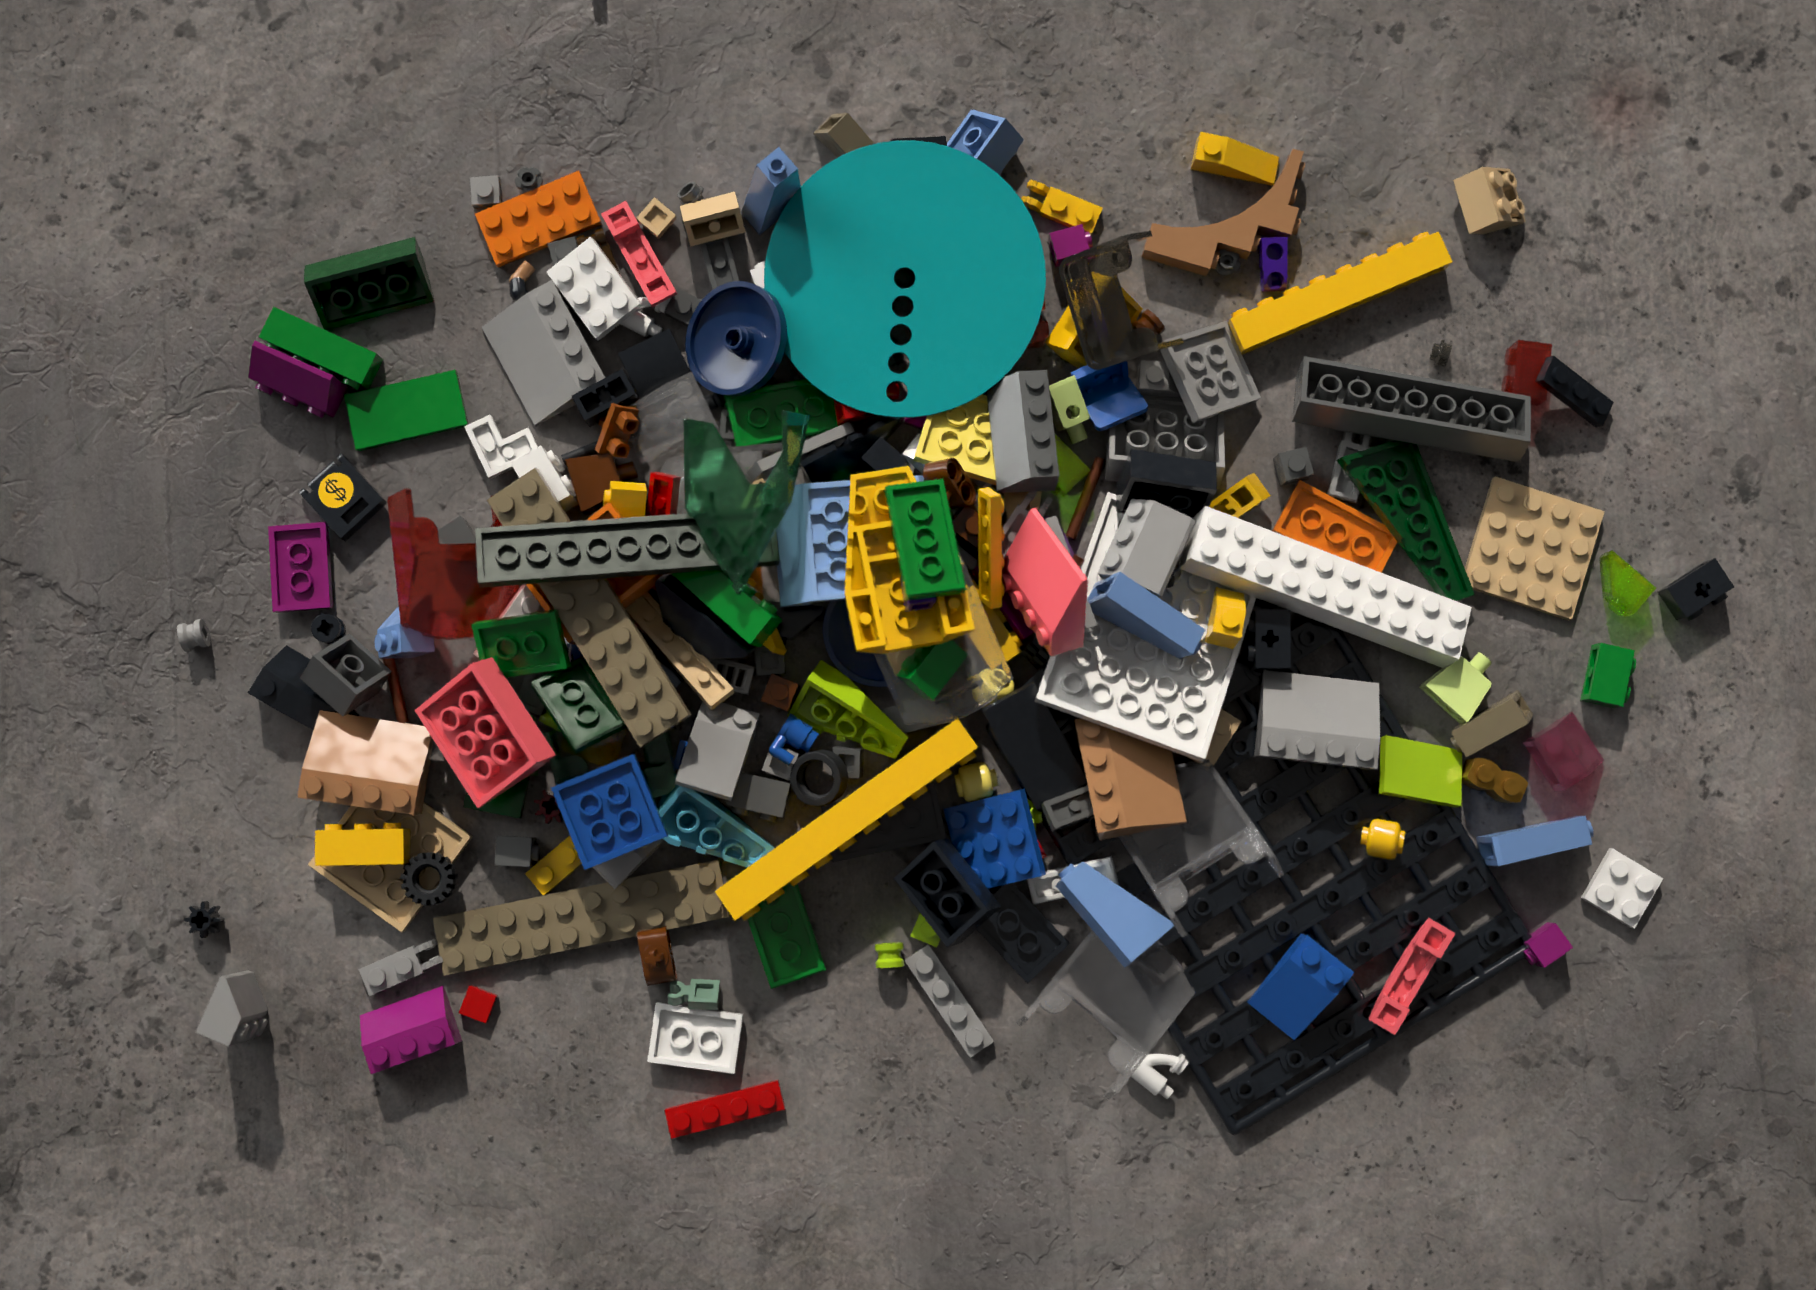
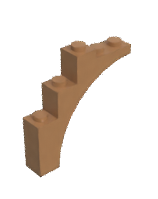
M1292 149L1282 173L1273 187L1257 203L1234 217L1219 223L1199 227H1171L1152 223L1141 257L1207 276L1210 268H1216L1220 253L1216 251L1221 249L1238 253L1240 258L1247 259L1251 251L1256 252L1260 235L1266 237H1288V239L1292 234L1296 235L1301 219L1297 218L1299 208L1293 206L1298 189L1293 187L1296 178L1301 179L1305 168V162L1301 161L1304 152Z

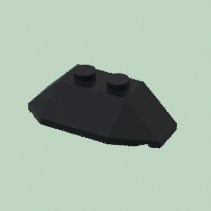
M664 574L656 580L655 587L663 623L671 628L675 635L682 637L693 646L697 653L704 655L707 659L742 658L758 647L750 645L672 574Z

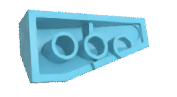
M675 780L666 789L657 804V809L668 833V836L662 839L671 845L694 849L697 853L704 855L707 853L723 858L724 861L747 868L774 849L773 845L712 795L676 785Z

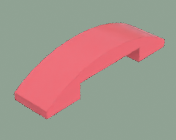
M624 201L603 212L601 215L651 306L654 307L677 295L675 288L656 257L628 203Z
M1430 918L1425 921L1387 979L1371 1011L1370 1021L1396 1035L1410 1011L1409 1005L1437 958L1441 959L1456 933Z

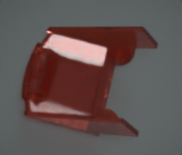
M403 489L389 496L387 500L401 626L411 628L422 633L424 636L436 639L459 640L473 638L474 634L471 624L499 618L519 590V585L479 588L476 543L440 544L438 529L435 523L429 518L414 517L411 489ZM491 508L493 519L491 527L502 526L501 522L499 521L493 509Z

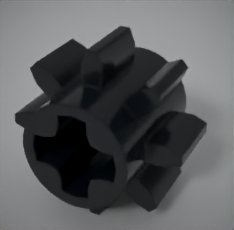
M202 901L200 904L201 909L197 906L189 907L192 913L188 918L184 919L191 926L189 933L200 931V938H207L208 930L212 933L220 932L217 926L219 922L225 920L218 913L220 906L209 908V902ZM201 916L208 917V923L201 922Z

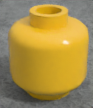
M1374 819L1371 821L1369 828L1363 827L1361 844L1366 845V852L1369 856L1393 860L1397 854H1402L1406 831H1402L1400 824L1397 822Z

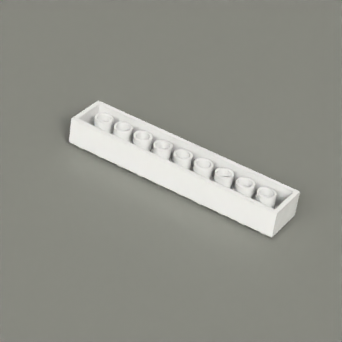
M1207 506L1194 516L1195 523L1187 539L1179 569L1441 668H1445L1460 659L1472 607Z

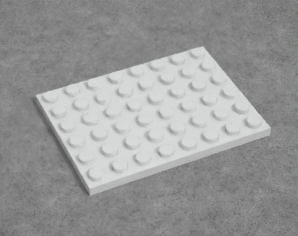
M1107 492L1081 566V571L1088 579L1087 598L1095 583L1103 580L1098 575V571L1125 514L1116 512V495ZM1184 546V548H1183V550H1182V552H1181V555H1180V557H1179V559H1178V560L1180 561V563H1181V560H1182V556H1183V553H1184L1185 546ZM1179 569L1178 572L1174 573L1176 580L1173 587L1166 588L1163 596L1158 598L1205 629L1201 638L1203 640L1202 646L1196 654L1179 659L1093 613L1097 626L1092 632L1084 634V647L1050 656L1034 702L1203 762L1206 758L1256 597L1244 593L1246 615L1240 641L1234 649L1205 643L1215 588L1218 587L1235 592L1240 591Z

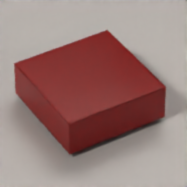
M469 985L459 1014L486 1024L498 995Z

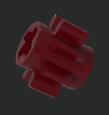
M543 790L544 798L542 800H534L536 804H539L540 808L535 815H545L546 824L551 822L552 817H555L559 823L563 822L560 809L552 811L550 814V808L546 806L548 802H553L555 797L550 795L547 790Z

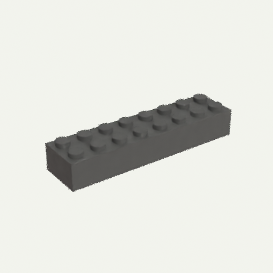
M1304 356L1296 376L1292 422L1520 462L1531 442V396Z

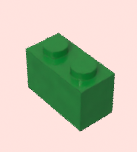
M953 640L942 644L920 647L903 661L902 669L898 672L897 676L917 695L934 701L968 654Z
M1605 643L1591 645L1580 701L1610 708L1624 707V703H1627L1630 697L1629 677L1636 668L1635 650Z

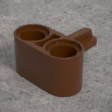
M943 459L927 463L924 466V481L944 479L950 510L974 504L976 499L975 488L957 459Z
M667 926L637 932L647 986L677 981L669 931L666 930Z

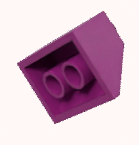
M254 340L252 344L248 378L257 383L256 389L268 395H272L273 391L282 395V401L297 407L298 403L308 406L307 412L322 419L324 414L334 418L348 389L345 384L327 372Z
M444 986L360 1015L361 1046L370 1074L462 1041Z

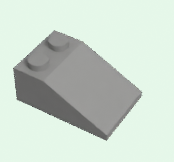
M702 702L675 784L731 801L753 744L760 714L725 703L719 704L711 711Z

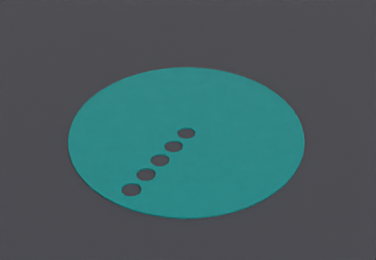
M916 140L888 141L861 147L836 158L814 173L796 191L781 213L771 235L764 268V289L769 291L782 307L787 324L785 353L797 370L824 394L846 406L874 415L895 418L921 417L949 411L972 401L997 384L1013 368L1030 343L1040 319L1046 288V267L1039 233L1029 211L1013 188L998 173L967 153L948 146ZM901 268H908L915 274L914 284L906 289L898 287L894 282V275ZM900 296L910 298L914 305L913 311L906 317L897 316L892 310L894 300ZM896 325H906L911 330L912 336L907 344L897 345L891 340L890 332ZM903 353L909 358L910 365L907 371L897 374L890 370L888 361L893 354ZM899 381L906 385L908 394L903 401L893 402L887 397L886 390L890 383Z

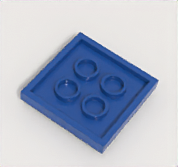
M635 753L551 787L584 870L668 836Z
M1025 789L943 809L952 844L987 888L1046 875Z

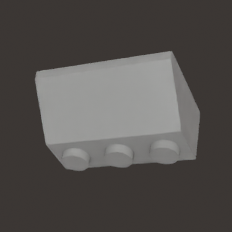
M1131 499L1098 571V575L1105 579L1117 572H1122L1155 596L1162 597L1195 520L1154 500Z
M246 970L220 976L196 1033L228 1047L254 1039L257 1035L260 1036L263 1033L268 1022L265 1019L268 1009L254 972Z

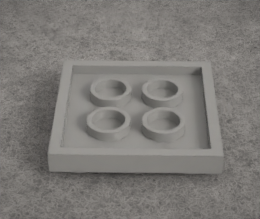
M1227 321L1182 334L1158 344L1192 423L1242 407L1261 398Z

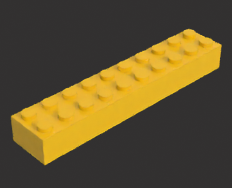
M957 718L714 892L734 920L742 917L746 921L761 910L758 904L766 899L768 904L785 893L782 888L789 882L792 886H795L809 876L806 870L814 865L819 869L833 859L830 855L832 851L837 848L841 852L857 842L854 838L856 834L863 831L866 835L878 827L880 822L877 819L887 813L889 817H892L904 808L901 802L910 796L915 800L927 792L928 789L925 785L935 779L939 783L951 775L952 772L949 768L957 762L963 766L976 757L973 751L978 746Z

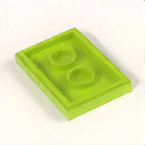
M1388 735L1381 737L1379 794L1453 808L1460 807L1462 803V752L1459 753L1454 748Z

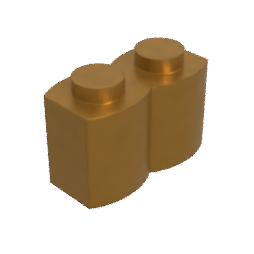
M1484 758L1466 759L1462 768V783L1471 789L1484 790L1491 798L1503 803L1521 802L1529 784L1521 775L1511 771H1502L1494 762Z

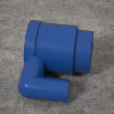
M791 713L769 747V753L789 766L795 756L784 750V745L787 743L798 751L801 749L808 753L819 733L812 730V726Z

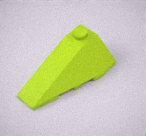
M822 660L807 678L787 715L789 716L792 713L803 722L812 726V730L819 734L824 731L836 735V740L846 742L847 739L858 742L866 750L896 759L908 739V736L846 675Z

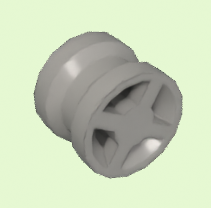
M197 619L193 624L189 625L186 623L177 625L178 640L185 652L192 651L196 646L203 648L210 646V633L203 619Z

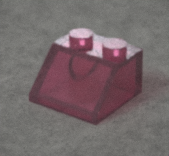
M1569 712L1523 742L1554 791L1567 790L1590 775L1604 761L1573 712Z

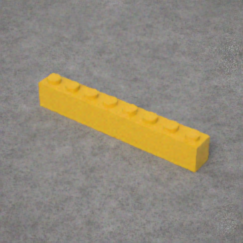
M1428 231L1423 232L1412 238L1413 242L1405 246L1402 242L1397 243L1386 249L1387 253L1381 256H1377L1376 253L1366 256L1360 260L1362 264L1351 267V264L1342 266L1335 270V275L1328 278L1325 275L1318 276L1309 281V286L1302 289L1299 286L1292 287L1283 292V297L1276 300L1273 297H1268L1258 302V307L1248 311L1245 307L1231 314L1232 318L1228 321V325L1241 354L1253 351L1446 270L1453 261L1439 231L1429 235Z

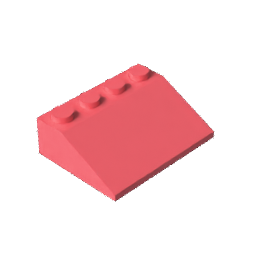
M1036 508L1030 509L1004 557L1002 582L1004 590L1011 597L1014 608L1020 610L1027 627H1031L1035 632L1040 646H1044L1050 656L1084 647L1088 579Z
M493 657L470 664L414 710L477 808L484 806L556 756Z

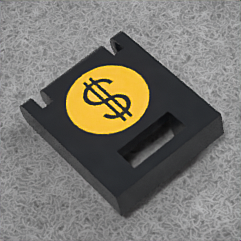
M340 453L337 456L338 460L342 463L340 466L331 461L307 483L313 491L309 494L307 490L302 488L299 493L333 531L346 542L388 502L356 467ZM364 499L369 505L350 523L343 519L352 508Z

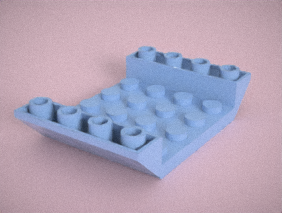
M914 476L917 482L924 481L923 476ZM850 480L804 483L770 491L779 552L777 576L780 607L810 605L811 602L846 600L845 574Z

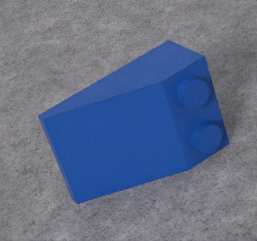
M1301 933L1247 1003L1295 1040L1337 996L1354 972L1311 937Z

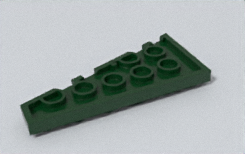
M1394 440L1336 460L1437 594L1454 601L1475 595L1417 444Z

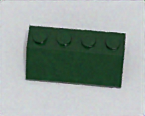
M416 237L305 265L304 284L324 330L434 302L426 264Z

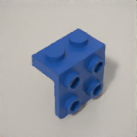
M1122 350L1071 372V376L1075 375L1090 416V421L1096 430H1107L1148 411L1147 402L1129 378L1128 361Z

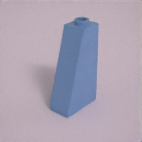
M780 147L756 165L741 212L759 235L778 221L789 200L801 187L798 168Z
M1117 572L1096 582L1087 598L1094 614L1179 659L1196 654L1202 646L1203 640L1201 638L1205 632L1204 628L1122 572Z
M1573 816L1477 836L1476 841L1478 850L1486 865L1501 866L1592 845L1593 827L1590 821L1586 819V816Z
M1083 861L1076 867L1070 864L1059 874L1061 880L1056 884V888L1124 968L1175 926L1169 919Z

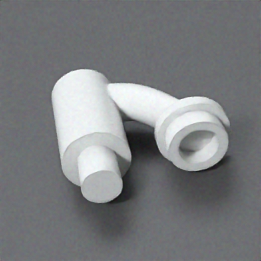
M647 297L638 298L643 306L620 323V325L644 337H647L649 334L655 336L663 330V328L654 324L655 320L639 312L642 308L652 307ZM672 298L656 305L655 311L664 313Z
M1182 1053L1178 1057L1166 1054H1149L1142 1058L1138 1057L1128 1069L1127 1074L1153 1095L1159 1093L1168 1099L1174 1090L1166 1084L1167 1079L1152 1067L1155 1065L1171 1066L1169 1071L1179 1075L1189 1062Z

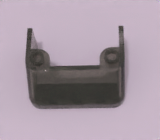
M1151 231L1118 237L1066 257L1060 264V277L1087 365L1092 369L1108 368L1184 344L1182 338L1158 344L1156 336L1151 329L1140 327L1133 330L1117 274L1127 271L1131 266L1132 253L1129 245L1152 237Z

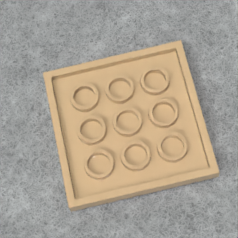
M1496 476L1493 477L1465 565V570L1473 590L1568 621L1572 620L1605 511Z
M425 802L422 814L418 815L350 806L338 822V824H343V830H354V824L372 823V829H383V823H401V829H410V859L418 856L417 854L433 852L448 857L451 864H454L473 837ZM315 855L308 864L400 932H405L423 907L420 903L412 902V898H407L405 895L406 890L401 887L403 879L400 878L401 874H404L405 870L403 867L405 864L315 866ZM427 867L421 871L419 883L424 889L433 890L440 883V875L436 869Z

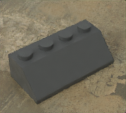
M1047 370L1017 371L1002 378L997 384L986 391L997 493L1054 491L1059 479V467Z

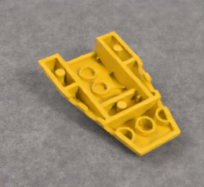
M909 466L850 476L845 599L855 647L858 652L886 654L945 643L975 630L966 591L961 594L936 597V602L932 609L905 611L900 581V568L884 489L885 486L917 482Z

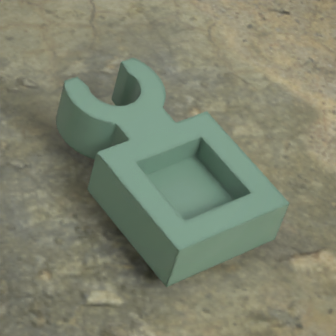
M691 979L690 985H685L680 981L670 982L671 994H668V1004L677 1006L688 1002V1009L718 1010L720 980Z

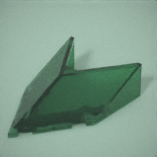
M789 411L782 412V453L765 484L749 483L713 423L683 419L685 509L689 516L695 519L701 529V536L722 571L727 572L733 582L732 587L737 595H741L792 502L810 419L808 415Z

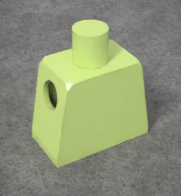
M1075 375L1049 385L1053 423L1056 430L1066 429L1072 444L1087 439L1088 436L1082 422L1090 419ZM1067 408L1072 412L1071 419L1066 415Z
M1480 652L1470 662L1461 656L1458 661L1440 669L1421 684L1419 688L1459 724L1467 723L1492 685L1483 675L1492 663Z

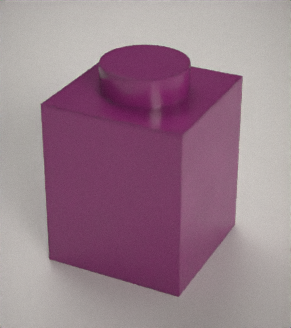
M1082 224L1049 233L1048 244L1055 267L1087 259L1090 249L1093 248L1089 231H1084Z
M1547 922L1531 933L1532 937L1524 942L1527 949L1523 952L1526 955L1525 959L1531 965L1535 964L1538 967L1545 968L1573 947L1556 923Z

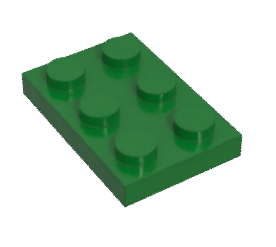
M558 609L478 621L471 624L479 660L493 657L506 678L567 669L571 666Z

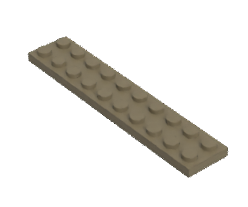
M537 468L532 469L487 499L502 526L570 522L567 514ZM606 578L538 583L554 610L558 609L559 618L639 747H644L691 716L688 708Z
M714 860L627 878L616 889L607 882L433 918L439 955L443 959L441 963L443 976L637 936L638 931L667 926L666 930L730 917V913L714 892L724 885L720 861Z

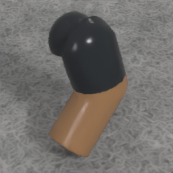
M525 260L509 279L510 296L513 300H518L529 292L525 289V282L536 270Z

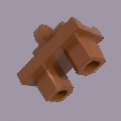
M611 403L607 417L603 416L599 419L598 424L602 427L595 450L599 454L609 453L614 457L627 458L631 449L628 444L629 437L637 432L640 421L637 419L639 410L634 406L626 407Z

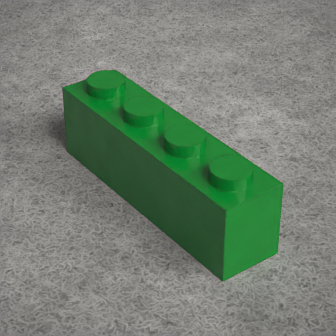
M276 307L272 308L259 335V338L267 343L266 346L291 354L293 358L315 365L318 369L333 376L337 375L343 378V384L355 390H358L360 386L368 390L383 362V359L377 353Z
M733 569L671 573L750 645L761 647L782 621L775 614L777 608L765 599L762 601L755 596L756 589L745 581L739 582L734 577L736 572Z

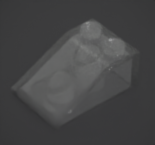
M692 372L664 384L630 405L639 410L637 419L640 421L638 430L631 434L629 439L641 465L719 429Z

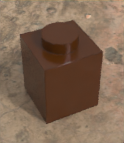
M771 674L761 701L789 713L800 685Z

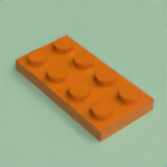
M580 171L475 213L498 268L547 248L550 242L573 237L602 225Z
M1301 480L1297 482L1272 529L1273 532L1378 572L1383 571L1397 544V540L1384 524Z

